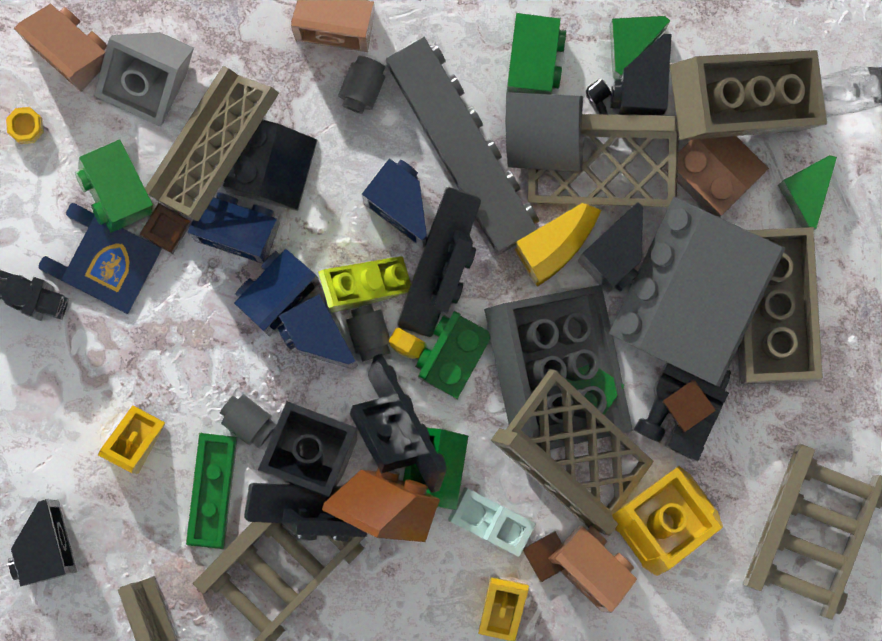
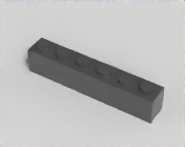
M424 36L386 58V65L458 189L478 196L481 199L476 220L498 256L516 246L518 240L537 230L535 224L539 222V218L529 202L524 205L522 204L516 193L521 188L512 172L509 170L504 173L497 160L502 158L494 141L491 138L486 141L481 134L479 128L483 126V123L473 106L467 109L460 98V96L465 94L456 76L453 74L448 77L443 69L442 64L446 60L436 43L429 45Z

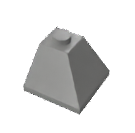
M161 32L112 35L108 40L94 96L161 127L186 77L194 47Z

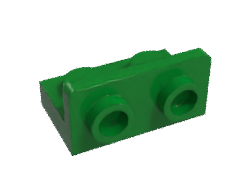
M454 310L450 318L443 315L433 333L439 339L432 350L424 349L415 367L421 370L418 375L420 380L458 400L490 341V335L488 330L462 317L460 313Z

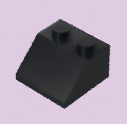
M663 34L624 68L620 79H614V85L611 86L610 108L616 109V115L664 116L668 107L672 34Z
M262 120L225 178L223 188L227 193L298 211L318 140L281 124Z
M639 202L590 245L578 260V263L599 285H602L607 294L614 288L621 292L640 274L635 269L642 261L643 206Z
M286 401L259 465L258 472L330 498L345 472L356 445L357 427Z
M45 499L38 501L11 548L13 557L8 558V566L13 580H19L20 587L77 573L59 500Z

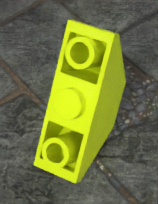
M403 256L318 271L331 313L355 309L407 294L411 285Z

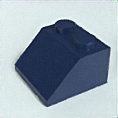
M389 158L361 194L363 203L423 249L427 240L420 181L417 177L418 172L401 159L398 163H395Z
M218 192L216 198L213 197L199 221L193 219L188 234L195 242L263 264L269 257L280 225L279 220L272 217L274 211L253 204L251 209L237 205L239 199Z
M287 249L281 254L277 251L273 252L261 265V268L265 271L255 281L249 278L235 293L239 298L234 304L269 337L282 324L279 315L300 305L320 284L317 275Z
M320 294L279 315L283 325L277 327L290 350L296 347L301 355L349 369H354L358 366Z

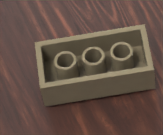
M817 50L695 56L670 65L679 140L799 132L827 124Z
M814 227L747 230L786 249L739 345L741 384L820 380L823 378Z

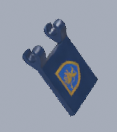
M71 203L66 211V215L70 219L88 227L68 267L44 256L38 268L86 294L129 314L162 248L124 228L110 233L106 223L100 225L94 213L75 203Z

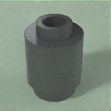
M359 55L356 62L351 63L338 94V97L344 100L342 106L360 114H363L364 109L372 110L385 80V75H383L385 66L376 60Z
M372 304L351 310L353 318L346 319L355 353L360 354L362 362L373 359L374 355L382 354L384 356L390 354L388 346L390 344V336L382 310L374 311Z
M244 394L239 399L232 396L220 411V414L224 416L221 424L249 446L253 443L260 448L277 425L271 420V414Z

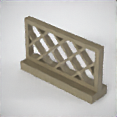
M222 66L145 187L147 194L172 211L180 212L199 221L279 92L271 86L240 76L230 68Z
M582 114L581 134H584V137H589L599 148L585 163L583 162L582 172H575L565 180L556 170H548L561 184L549 196L538 195V179L547 170H528L529 203H584L588 205L634 206L639 202L642 206L669 207L673 196L677 198L679 147L676 116ZM597 137L611 138L603 144ZM618 138H626L636 149L622 164L607 149ZM634 138L647 139L641 145H639ZM654 139H669V155L658 165L644 149ZM602 153L617 167L603 182L589 168ZM639 154L654 168L640 183L625 168ZM667 164H668V175H667V174L664 172V170L662 169V168H663L665 165H667ZM584 171L598 185L587 197L579 196L570 186ZM620 172L635 187L624 198H617L607 188V185ZM657 173L668 183L667 199H653L643 188ZM566 189L571 196L559 195ZM600 191H603L608 197H595V196H596ZM639 191L645 198L632 197Z
M552 369L547 372L507 429L499 428L491 439L498 448L588 528L592 526L598 532L609 536L618 525L613 519L612 514L624 505L654 462L565 378ZM555 383L561 389L562 406L548 408L547 393ZM583 409L586 412V429L573 430L572 410ZM563 412L564 432L549 434L548 414ZM539 416L540 436L529 438L521 429L530 417ZM608 432L611 435V451L598 453L597 433ZM587 435L589 455L574 457L573 437ZM564 439L565 459L554 460L550 453V441ZM541 442V448L536 443ZM632 454L639 462L630 474L622 475L621 456ZM612 457L613 477L599 479L598 460ZM589 461L590 481L579 483L576 480L575 463ZM613 484L614 497L606 507L600 501V486Z
M155 576L127 584L118 589L135 641H178Z

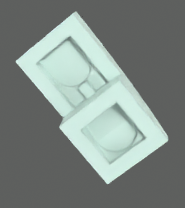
M464 487L458 499L457 510H452L448 521L517 557L520 556L536 523Z

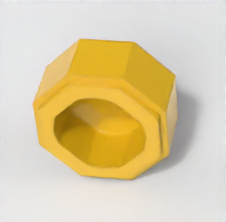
M30 107L15 108L6 118L7 133L19 144L35 143L44 133L43 118Z
M399 327L395 328L389 339L390 346L397 353L411 359H419L427 346L426 342Z

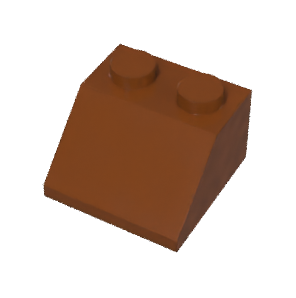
M378 468L377 471L360 470L324 503L322 510L376 538L426 542L440 499L427 493L428 487L413 480H406L404 482L398 479L400 473L395 470L381 474Z

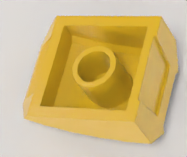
M581 203L516 242L517 246L514 251L537 287L553 277L579 251L595 226L602 210Z
M677 466L612 514L613 519L618 523L615 530L620 533L637 556L642 567L656 576L670 570L723 528L717 509L692 475L680 466Z

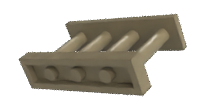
M799 444L794 448L742 585L757 591H762L764 585L768 587L770 584L776 585L823 604L820 616L833 620L835 613L840 615L846 604L848 594L843 591L875 507L879 509L882 507V476L872 475L869 484L817 464V460L813 458L815 449ZM813 478L864 498L856 520L805 500L804 495L799 493L804 479L810 481ZM799 513L850 533L843 554L841 555L791 535L790 530L786 529L790 515L796 516ZM785 548L836 568L837 570L830 589L827 590L777 570V565L772 564L777 550L783 551Z
M252 522L192 584L202 594L207 593L210 589L215 593L219 591L261 632L254 641H276L285 631L281 624L343 560L350 564L364 550L360 542L365 537H354L352 541L344 542L326 536L340 552L324 567L282 526L283 523ZM263 535L268 539L272 536L314 577L299 594L256 553L258 549L254 544ZM236 562H239L242 566L246 564L288 605L273 621L268 619L230 581L231 576L227 572Z

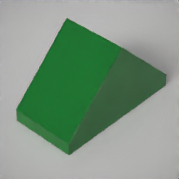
M666 16L612 18L609 27L612 77L614 79H620L624 68L652 45L667 29L670 20Z
M829 155L784 179L778 185L801 228L814 227V230L817 228L837 157Z

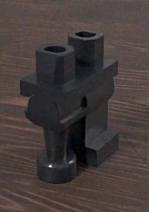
M0 270V300H3L6 305L39 321H42L44 314L63 320L69 298L53 292L54 286L36 277H33L32 281L22 275H14Z
M665 363L655 383L654 393L656 397L648 418H640L634 427V431L661 443L666 432L661 427V424L669 413L662 401L694 379L716 411L684 433L676 423L665 447L693 461H699L708 436L729 394L725 390L729 383L731 371L727 370L720 386H716L672 364Z

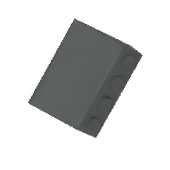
M673 196L638 270L640 274L635 277L609 334L705 381L720 386L786 248Z
M602 285L503 303L484 309L509 425L550 369L556 370L563 378L568 380L582 381L593 378L598 372V368L614 378L618 395L604 416L623 433L633 431L624 387H621L623 382L613 335L609 334L611 326ZM589 364L587 374L582 375L578 372L577 369ZM555 383L547 393L548 408L562 406L561 389ZM590 386L577 390L583 396L587 392L592 393L597 399L596 408L601 413L604 412L607 400L600 388ZM583 409L572 410L573 430L587 428L586 412ZM563 412L548 414L549 434L564 432ZM539 416L530 417L521 429L529 438L540 436ZM608 432L597 433V439L611 436ZM587 435L573 437L574 444L587 442ZM564 439L550 441V450L565 447ZM541 442L536 443L541 448Z

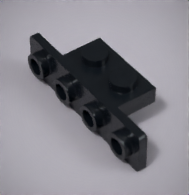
M451 187L445 188L397 321L399 328L432 337L441 312L448 313L451 303H458L463 290V282H460L464 268L470 269L476 253V248L472 247L473 241L470 237V232L481 204V199L478 196Z
M382 354L374 355L368 378L379 398L352 405L350 416L381 474L416 464L430 492L439 491L447 471L446 462L443 456L436 452L431 443L425 424L420 423L416 416L409 395L404 394L397 382L394 368L387 364Z
M249 484L244 518L248 522L283 523L294 533L296 538L302 540H316L317 536H330L334 540L348 542L352 541L353 537H367L366 532L322 510L324 503L329 498L292 484ZM336 486L332 495L335 494L341 488V486Z

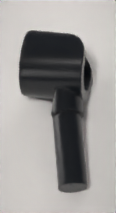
M599 79L587 87L586 97L595 106L598 114L609 115L603 100L611 95V91L604 80Z

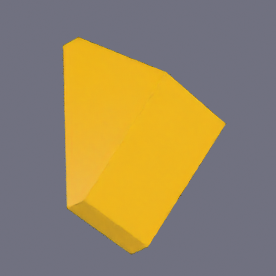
M132 405L102 446L98 456L130 473L139 474L164 428L165 422Z
M490 576L478 634L515 641L529 585Z

